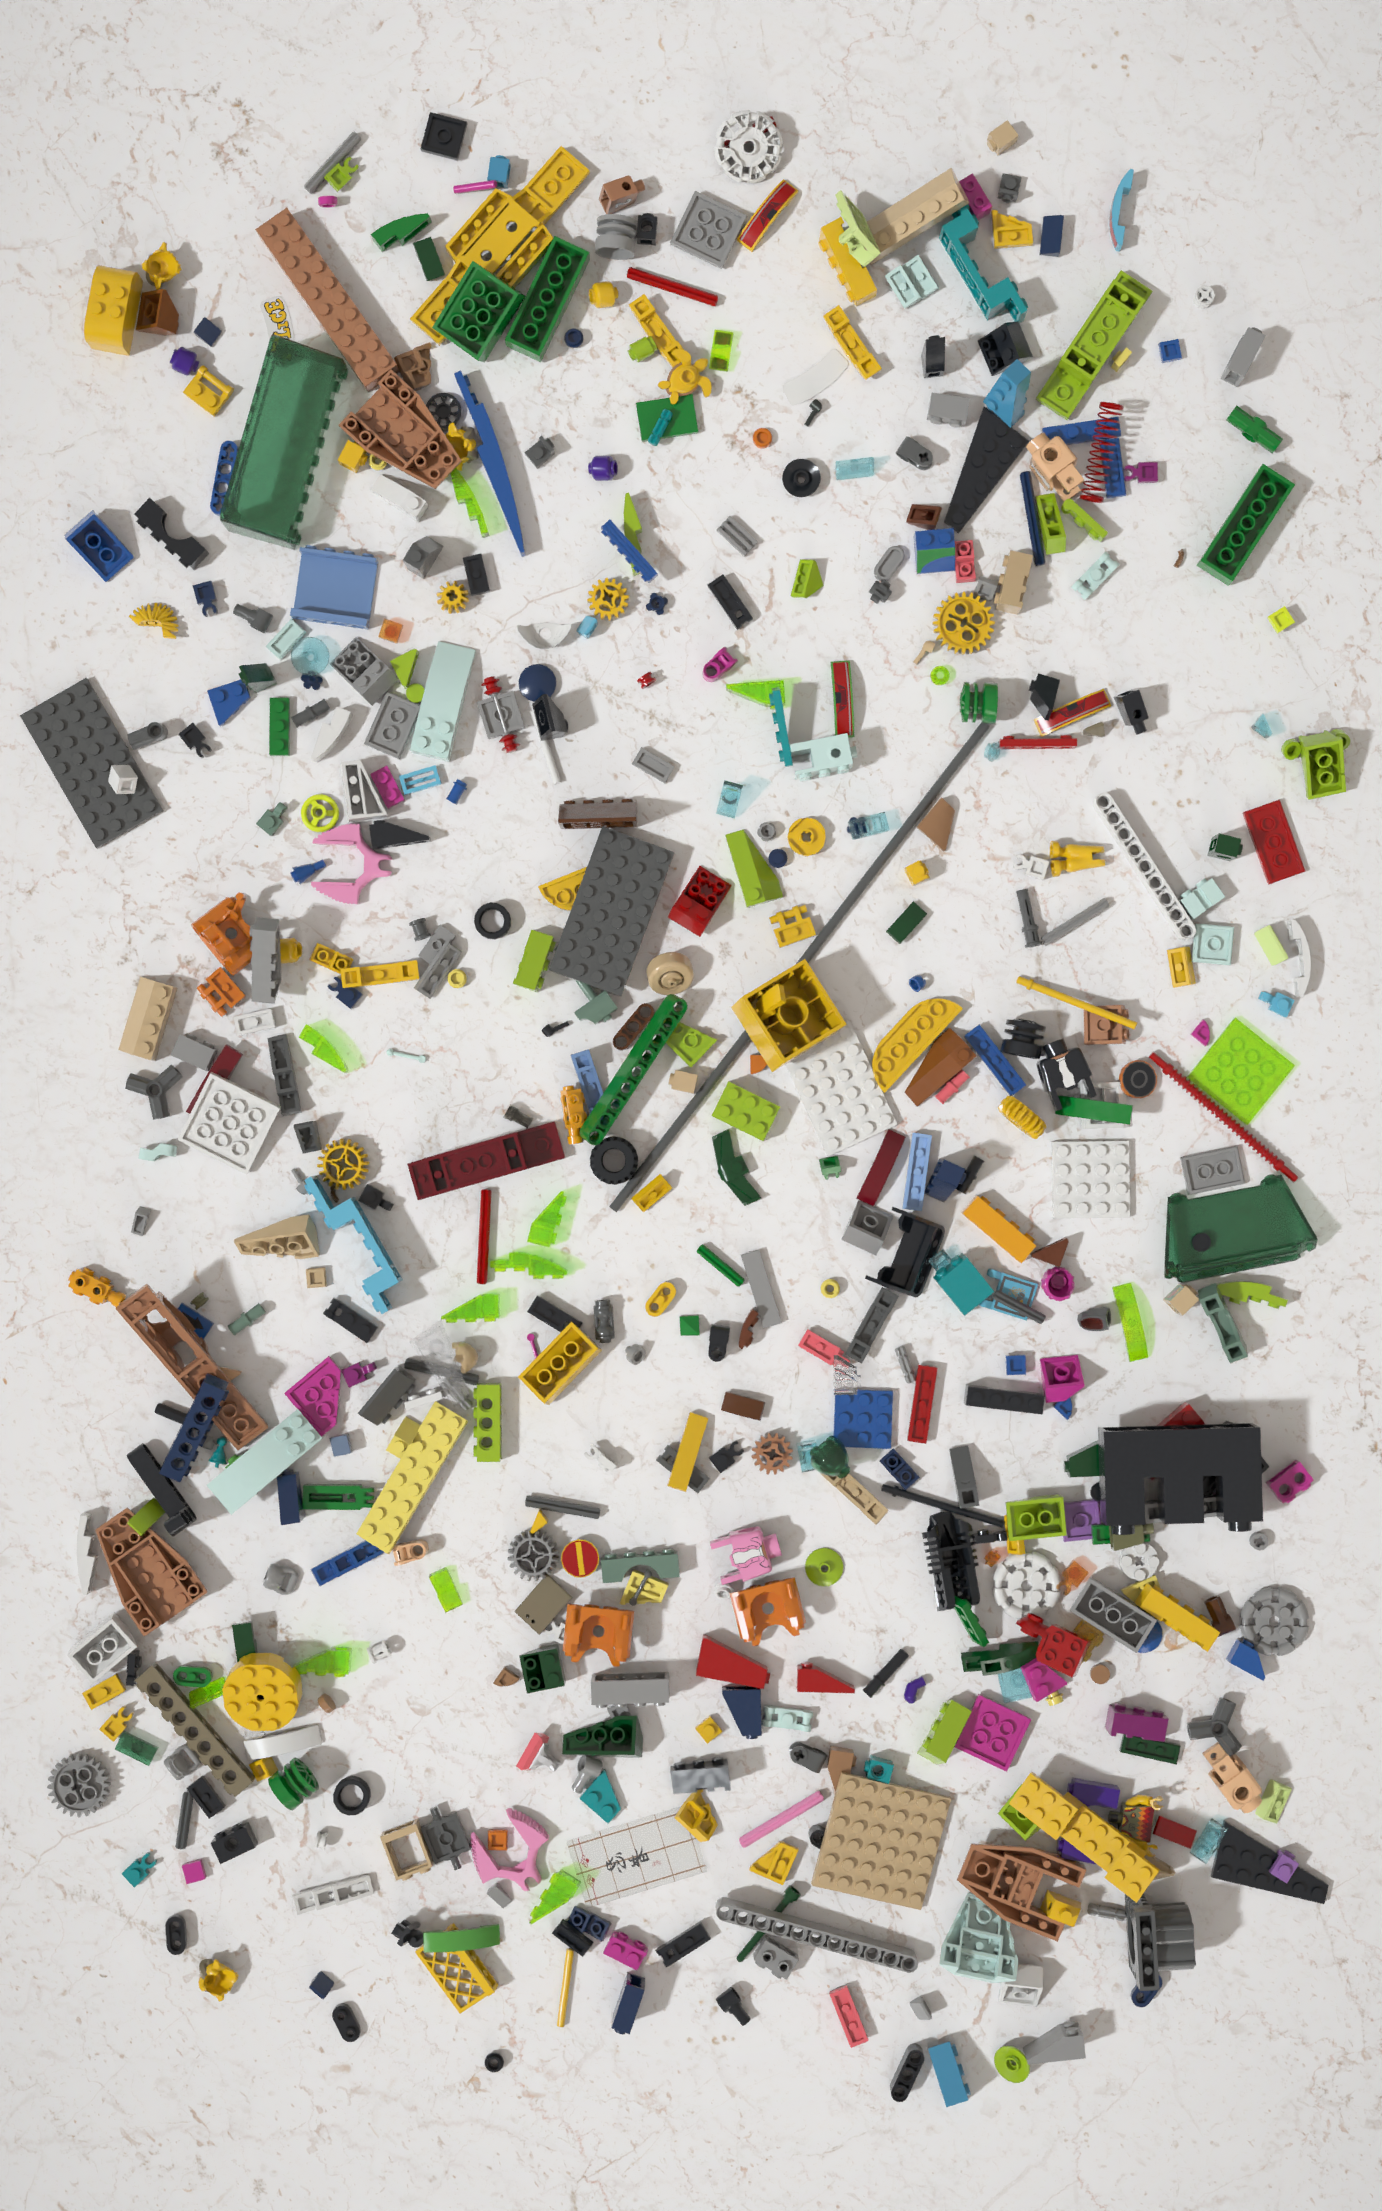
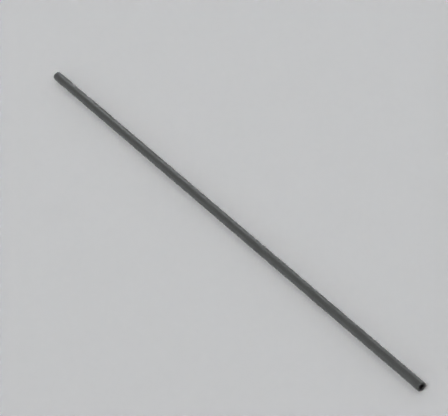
M981 722L797 963L804 959L808 963L990 728L987 723ZM744 1030L609 1207L615 1212L624 1204L750 1040L746 1030Z

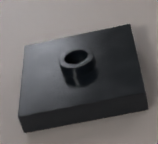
M430 112L420 150L458 161L468 125L467 121Z

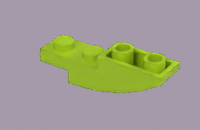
M1249 1281L1216 1283L1222 1296L1230 1297V1302L1239 1305L1241 1301L1247 1303L1248 1296H1250L1249 1300L1258 1303L1264 1300L1269 1302L1268 1306L1277 1309L1280 1306L1286 1307L1288 1301L1271 1295L1272 1287Z

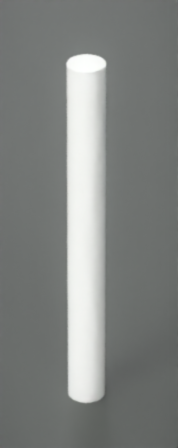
M532 710L530 713L553 783L558 784L561 782L548 740L541 741L534 710Z

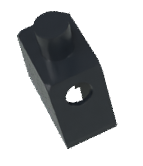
M1131 689L1115 696L1114 700L1125 725L1133 726L1136 735L1147 731L1143 721L1148 719L1149 716L1140 691Z

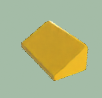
M1190 947L1167 950L1173 988L1196 984Z

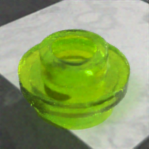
M943 666L935 667L930 674L931 681L936 685L946 684L950 677L948 669ZM938 672L943 673L944 677L942 679L937 677Z

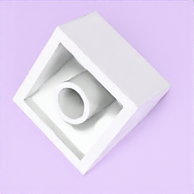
M1018 1964L1016 1981L1000 1982L998 2002L1037 2007L1043 1990V1967L1035 1964Z

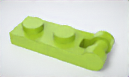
M1072 499L1064 501L1061 506L1062 513L1070 514L1074 518V522L1079 527H1084L1093 540L1101 542L1106 537L1108 532Z

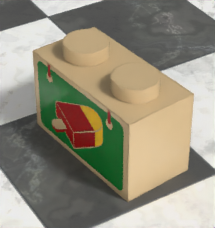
M1178 1284L1163 1299L1175 1313L1182 1316L1199 1301L1196 1297L1198 1294L1196 1290L1187 1284Z

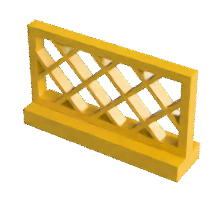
M452 1923L444 1931H452L459 1929L454 1923ZM423 1945L416 1949L415 1953L460 2014L487 1995L489 1997L495 1993L499 1985L474 1950L446 1952L447 1959L443 1961L436 1959L437 1952H434L433 1958L426 1957L422 1952L424 1950ZM450 1954L458 1955L460 1963L449 1962ZM435 1964L444 1965L445 1973H437ZM448 1966L459 1968L458 1977L447 1975ZM462 1969L469 1970L471 1980L461 1978ZM447 1979L457 1981L456 1990L448 1988L446 1985ZM460 1982L470 1984L469 1992L459 1990ZM473 1985L480 1986L484 1992L480 1995L472 1993ZM458 1995L468 1997L465 2005L461 2006L458 2002Z

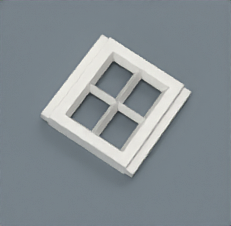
M1120 1082L1092 1083L1094 1089H1101L1102 1101H1105V1089H1116V1103L1127 1104V1095L1122 1091ZM1080 1083V1098L1091 1099L1088 1097L1084 1084ZM1081 1118V1129L1128 1128V1124L1106 1121L1092 1122V1119Z

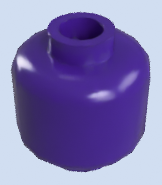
M180 347L178 350L175 349L170 360L172 369L186 376L190 375L192 371L196 372L199 361L196 360L197 354L184 347Z
M609 455L594 456L592 462L588 465L589 474H592L596 481H611L618 472L617 461Z

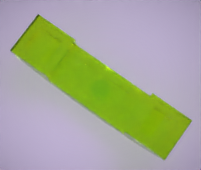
M1127 1283L1114 1286L1112 1290L1116 1306L1118 1307L1129 1362L1148 1358L1145 1334L1132 1285Z

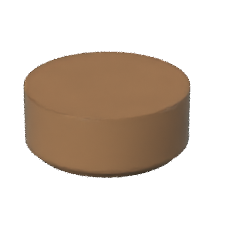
M1096 1664L1090 1670V1677L1095 1683L1104 1684L1110 1678V1671L1105 1665Z
M324 1693L318 1698L320 1707L326 1713H331L336 1709V1705L329 1695Z

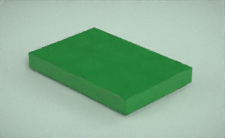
M693 394L679 396L677 403L673 405L669 398L636 403L642 442L648 441L650 435L653 434L652 431L658 419L661 418V413L664 409L671 411L673 416L668 421V425L660 439L698 433Z

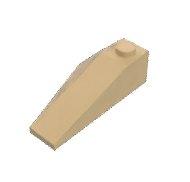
M309 1214L290 1217L234 1239L239 1252L244 1255L265 1256L268 1253L277 1254V1257L281 1258L284 1255H293L295 1259L313 1258L320 1255L316 1226Z

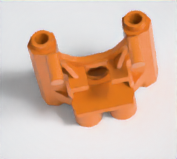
M240 892L236 894V899L234 897H226L191 924L204 944L233 976L251 963L252 951H250L252 940L250 926L243 920L241 914L246 901V895ZM229 928L235 929L237 931L236 938H227L226 930Z
M795 1577L780 1581L774 1580L764 1583L765 1586L759 1584L730 1593L740 1638L744 1639V1642L751 1641L752 1646H758L763 1630L771 1625H782L791 1635H800L799 1629L804 1628L806 1620ZM767 1602L774 1606V1611L771 1614H765L762 1610V1606Z
M568 1604L563 1642L565 1655L571 1656V1662H578L585 1651L598 1648L608 1654L614 1667H619L620 1662H626L627 1658L630 1657L634 1611L611 1606H603V1609H601L598 1605L584 1604V1606ZM597 1625L604 1628V1635L601 1637H596L593 1634V1628Z

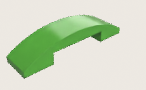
M499 1924L452 1931L436 1930L423 1932L424 1952L465 1951L500 1944Z

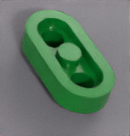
M182 1665L174 1671L173 1680L179 1686L206 1687L212 1681V1672L207 1667ZM181 1672H185L187 1677L183 1678ZM204 1673L206 1679H201L200 1674Z

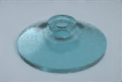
M306 637L299 640L293 646L291 661L298 672L308 676L317 675L327 667L329 651L321 640L314 637ZM310 654L314 655V660L312 661L308 660Z

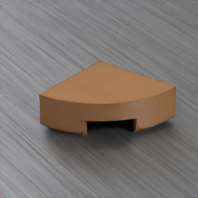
M504 1667L493 1684L497 1686H510L515 1684L520 1677Z

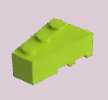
M531 929L522 961L518 966L517 976L513 980L514 985L534 992L542 989L545 978H542L544 970H548L551 961L548 960L550 952H554L556 946L553 936Z
M954 1700L943 1702L939 1709L940 1714L938 1718L933 1721L931 1730L917 1754L936 1765L947 1762L972 1712Z

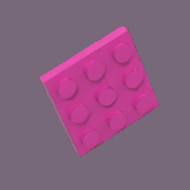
M978 1694L971 1708L972 1712L954 1747L1007 1772L1031 1722V1718Z

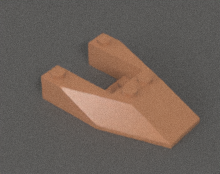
M971 1843L957 1881L1003 1920L1058 1942L1065 1924L1050 1919L1041 1908L1033 1906L1031 1903L1043 1873L1080 1888L1086 1868L1081 1862L1064 1859L1059 1854L1034 1847Z

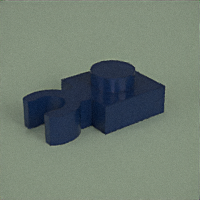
M212 581L192 585L197 604L204 605L202 608L203 615L208 617L207 610L209 608L213 609L215 615L218 614L216 606L212 604L213 601L217 600Z
M334 977L338 982L337 987L328 985V988L331 991L339 992L336 998L352 1009L363 994L355 987L343 988L342 980Z

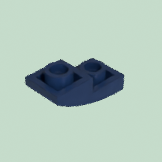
M894 1448L880 1460L881 1464L905 1490L920 1479L917 1473Z
M574 1906L567 1921L581 1933L586 1932L601 1942L604 1941L612 1924L606 1919L578 1906Z

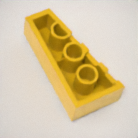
M839 217L821 227L818 244L822 252L826 251L830 267L832 269L835 268L837 271V279L841 286H845L848 300L851 303L854 302L857 307L875 297L877 288L867 268L861 267V264L849 253L847 243L844 245L839 243V236L844 232L842 228L844 221L842 217Z
M1146 1583L1134 1603L1208 1652L1220 1634L1218 1630L1209 1624L1210 1620L1202 1614L1199 1617L1195 1615V1610L1190 1606L1178 1604L1180 1600L1169 1594L1167 1597L1163 1594L1164 1590L1154 1584L1152 1587Z

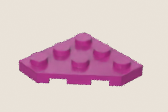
M330 1356L284 1393L321 1437L337 1424L341 1369Z

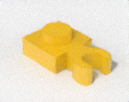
M126 1706L119 1709L118 1717L113 1713L99 1729L113 1742L127 1727L124 1721H129L134 1715L133 1712L129 1716L123 1714Z

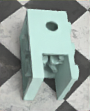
M847 733L790 744L791 757L810 753L813 768L795 771V779H800V782L811 780V777L816 775L819 778L830 776L831 772L836 771L838 774L847 773L853 766L852 758L858 757L856 746L850 747Z

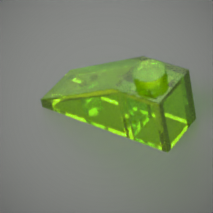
M784 680L726 684V691L764 707H770V710H775V706H771L769 694H772V688L779 687L782 704L785 706Z

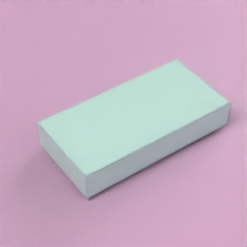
M291 618L266 647L281 660L306 634V631Z

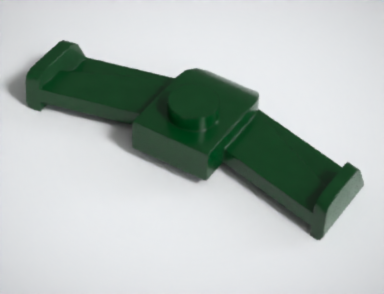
M729 1129L713 1136L712 1141L718 1174L721 1180L728 1185L744 1206L761 1199V1196L743 1176L749 1173V1170L742 1155L734 1156Z

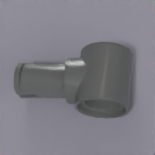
M237 604L233 610V614L247 620L252 628L262 633H266L273 618L272 614L262 609L251 610L240 604Z

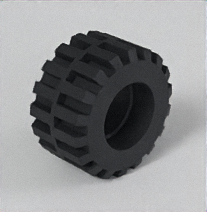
M616 1136L604 1138L591 1151L590 1167L593 1174L606 1184L616 1185L624 1183L634 1175L637 1169V1151L624 1138ZM618 1149L624 1154L626 1161L620 1171L611 1172L604 1167L603 1156L608 1150Z

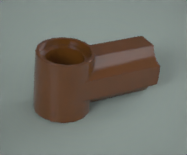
M1219 1595L1212 1596L1204 1601L1212 1619V1626L1220 1632L1218 1637L1236 1630L1231 1616L1227 1614Z

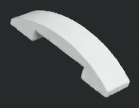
M1296 920L1287 921L1289 940H1297L1301 976L1293 978L1296 998L1302 997L1307 989L1311 973V956L1302 928Z
M319 1724L302 1727L291 1732L268 1737L261 1736L243 1741L247 1760L287 1754L323 1743Z

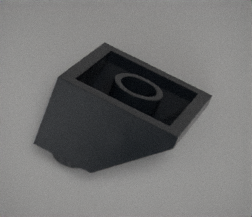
M542 694L532 704L540 739L544 741L561 738L568 733V722L564 719L563 713L547 694Z

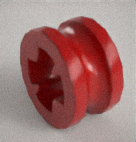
M651 671L637 680L638 683H641L642 689L656 681L655 677L651 676Z

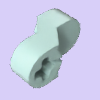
M160 1143L155 1149L140 1148L138 1159L156 1161L161 1155L176 1157L177 1145Z

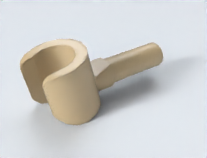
M926 641L913 662L917 665L926 651L932 653L935 643Z

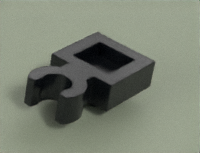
M191 723L178 734L190 750L196 747V753L199 757L204 758L201 754L203 748H207L209 752L212 751L209 745L202 742L206 737L194 723Z
M737 1440L731 1443L728 1450L723 1446L709 1457L720 1473L736 1462L733 1456L743 1454V1448L740 1451L734 1450V1446L738 1444Z
M989 1529L977 1530V1533H973L975 1544L1008 1540L1006 1531L989 1532Z
M133 1650L128 1654L126 1685L128 1686L136 1684L137 1670L142 1664V1656H139L140 1650Z

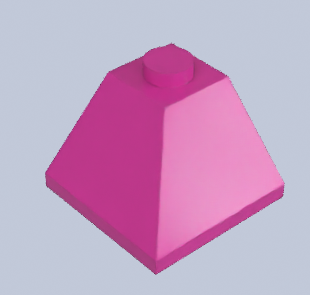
M1078 1355L1040 1359L1042 1387L1046 1403L1066 1401L1085 1386Z

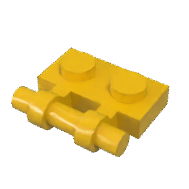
M806 905L794 906L791 910L780 911L776 915L769 917L771 925L779 922L780 927L773 931L780 948L816 935L810 917L802 919L801 914L808 912ZM795 916L796 922L786 925L785 920Z

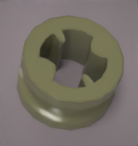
M204 1292L200 1293L190 1302L191 1305H195L196 1310L209 1300L208 1297H204Z

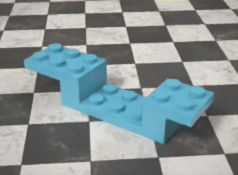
M310 1176L305 1179L306 1184L304 1187L309 1195L312 1194L316 1200L314 1204L319 1212L322 1211L324 1213V1222L329 1229L336 1230L353 1220L355 1221L353 1225L356 1231L364 1236L365 1240H363L365 1247L368 1250H372L375 1255L372 1257L377 1267L381 1266L382 1270L363 1280V1290L367 1295H371L374 1300L372 1305L376 1312L380 1311L383 1314L392 1309L383 1291L403 1279L356 1197L350 1198L334 1207L317 1176Z

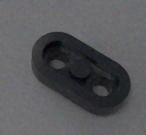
M174 1914L168 1918L165 1924L166 1946L171 1954L179 1955L187 1947L186 1921L181 1915ZM174 1921L179 1923L178 1927L174 1926ZM176 1940L180 1941V1946L175 1945Z
M345 2003L338 2004L333 2010L332 2018L342 2038L347 2042H354L359 2038L361 2027L351 2007ZM343 2013L345 2017L340 2018L338 2014ZM352 2030L354 2034L349 2035L347 2031Z

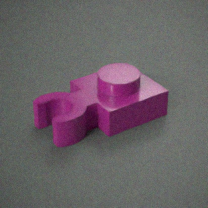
M1138 462L1137 468L1132 465L1124 467L1125 471L1129 470L1132 473L1131 476L1124 477L1125 481L1137 478L1138 483L1158 482V462Z

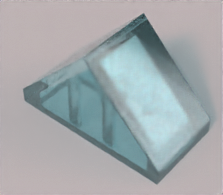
M815 1439L796 1443L802 1473L821 1469Z

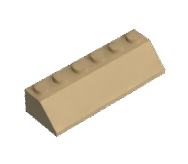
M952 168L867 221L881 252L869 265H873L970 203Z

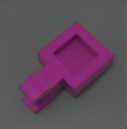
M358 1362L341 1370L350 1388L367 1380L365 1374L376 1370L377 1367L375 1362L363 1367Z

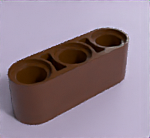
M641 1004L613 1038V1045L616 1049L626 1050L647 1026L655 1013L654 1008L650 1004ZM643 1007L651 1009V1015L647 1018L642 1017L640 1014ZM631 1022L639 1024L637 1032L629 1031L628 1025ZM623 1036L627 1039V1044L624 1047L617 1046L616 1040L618 1037Z

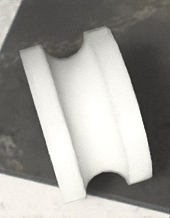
M318 1831L315 1849L321 1847L322 1850L325 1849L327 1832L322 1834L321 1831Z

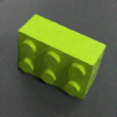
M728 1081L712 1116L764 1141L780 1106Z

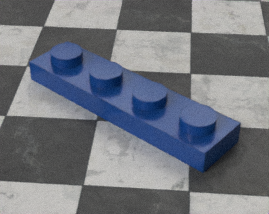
M1119 416L1111 417L1109 419L1119 421ZM1097 420L1045 427L1042 428V433H1045L1050 440L1059 436L1066 445L1096 441L1092 437L1102 434L1095 432L1094 429L1102 426L1096 424ZM1098 422L1105 426L1119 429V431L1097 429V431L1117 436V438L1121 437L1120 423ZM1094 437L1099 440L1112 439L1108 437Z
M977 1025L964 1035V1038L1009 1096H1013L1026 1086L1022 1078L980 1025Z

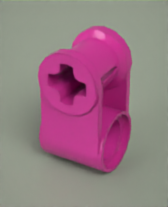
M723 647L705 664L702 673L703 678L707 682H715L725 672L729 671L738 660L734 659L727 652L726 647ZM714 668L717 674L709 676L706 670Z

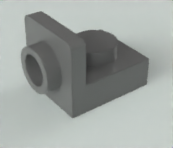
M1003 173L997 198L1006 203L1016 202L1021 177Z
M541 435L539 441L529 448L525 455L538 469L555 455L553 449L555 446L549 438L544 439Z

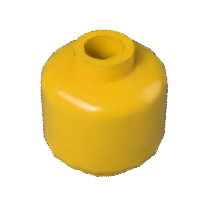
M610 281L594 283L592 288L589 289V300L596 308L611 307L615 304V300L618 299L617 287H614Z
M295 938L280 939L281 963H294L302 956V945Z

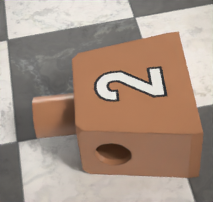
M629 175L603 184L599 201L605 213L613 214L635 203L637 194L645 190V185L642 179L633 182Z

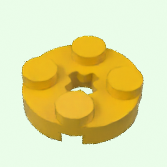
M813 818L796 820L790 826L787 836L790 848L796 854L805 857L817 854L823 848L826 839L825 829L822 824ZM802 833H811V841L808 842L806 840L804 842L802 840Z

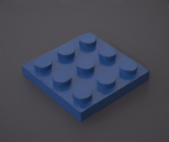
M835 1389L833 1447L891 1449L893 1391Z

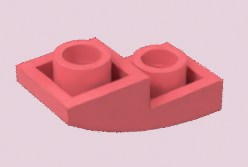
M973 540L955 541L956 583L976 581Z

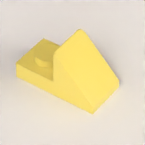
M405 1417L386 1451L401 1459L407 1447L412 1444L418 1434V1429L421 1425Z

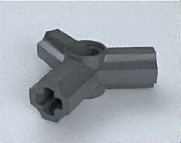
M172 1064L154 1080L130 1073L125 1089L148 1096L153 1120L170 1117L165 1093L183 1076ZM154 1085H158L160 1088L158 1095L152 1093Z
M1220 1697L1212 1718L1187 1723L1189 1739L1196 1740L1215 1737L1229 1756L1238 1752L1242 1745L1228 1728L1236 1703ZM1220 1723L1222 1725L1219 1731H1213L1215 1724Z

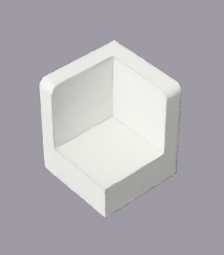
M111 765L108 782L115 793L134 794L138 777L131 766Z

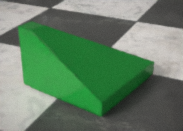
M699 1315L680 1316L681 1336L700 1335Z

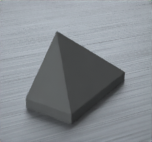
M316 1121L294 1124V1130L303 1154L322 1150Z

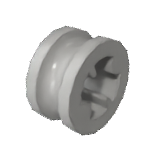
M1254 1532L1250 1536V1545L1256 1550H1264L1268 1546V1538L1263 1533ZM1262 1536L1263 1544L1256 1546L1255 1538L1259 1539Z

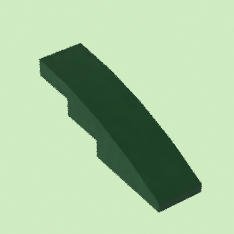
M252 1621L232 1624L237 1662L243 1656L258 1653Z

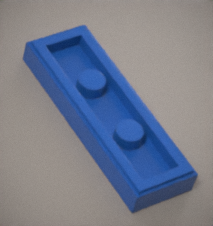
M1119 438L1102 440L1116 445H1100L1101 449L1114 452L1113 454L1100 452L1101 457L1113 460H1101L1102 465L1111 467L1110 469L1102 468L1103 473L1109 474V476H1104V481L1107 482L1105 484L1106 499L1126 496Z

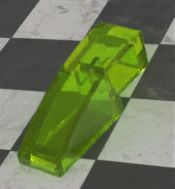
M306 1024L299 1038L315 1047L311 1054L347 1073L349 1069L333 1044L319 1031Z

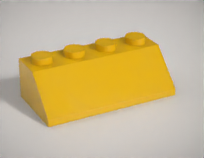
M570 1322L518 1378L544 1404L550 1405L602 1349L579 1327Z

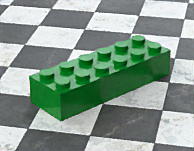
M554 236L505 338L507 347L541 363L590 261L588 251Z
M1262 464L1196 566L1229 586L1295 484Z

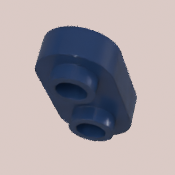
M1159 1975V1989H1160V1988L1162 1987V1978H1161V1976ZM1136 1984L1131 1991V2000L1137 2007H1145L1159 1990L1140 1991ZM1143 1993V1997L1138 1998L1137 1994Z

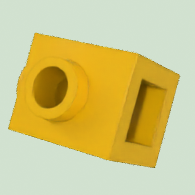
M348 440L338 458V462L341 466L357 473L360 466H364L368 459L367 452L355 441L351 442Z

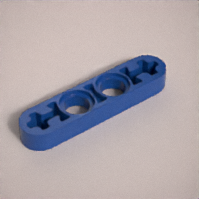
M225 441L220 447L210 508L217 516H223L229 510L239 449L233 441ZM229 446H231L234 450V452H230L229 458L233 460V462L227 460L228 453L225 451V449H229ZM225 464L231 466V472L228 474L221 472V468ZM221 483L228 485V489L224 493L218 491V485ZM216 495L220 497H226V499L222 498L221 504L224 506V508H220V511H218L215 507V505H219L220 499L216 497Z

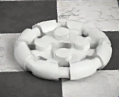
M750 110L739 111L732 114L731 118L724 121L719 127L715 137L717 142L716 146H714V153L718 165L723 167L724 173L731 179L738 182L756 183L764 180L765 176L770 172L773 173L779 165L782 157L780 155L781 147H783L781 132L779 128L774 126V121L766 114L759 111L756 113L750 112ZM749 120L755 121V127L748 126ZM737 124L740 129L734 133L731 127ZM765 128L770 132L767 137L762 132ZM725 139L730 140L729 148H724ZM746 141H751L754 144V149L750 153L744 150L743 146ZM768 145L774 146L773 154L767 153ZM731 156L735 161L733 165H730L727 161ZM764 161L766 166L760 169L758 165ZM743 166L750 167L749 173H742Z
M1032 1551V1553L1022 1555H1009L1006 1561L998 1565L993 1576L994 1587H992V1591L998 1606L1001 1605L1006 1614L1016 1619L1025 1617L1028 1613L1043 1617L1050 1608H1054L1060 1597L1059 1585L1061 1584V1578L1058 1569L1049 1562L1050 1559L1038 1552ZM1025 1560L1031 1561V1566L1024 1565ZM1014 1565L1017 1569L1010 1573L1008 1568ZM1042 1567L1047 1570L1044 1574L1039 1571ZM1002 1581H1007V1587H1002ZM1023 1581H1031L1032 1586L1029 1590L1022 1589L1021 1584ZM1046 1583L1052 1584L1051 1590H1046ZM1009 1596L1014 1600L1011 1604L1007 1601ZM1043 1597L1046 1602L1040 1606L1037 1602H1040ZM1022 1604L1029 1605V1609L1022 1610Z

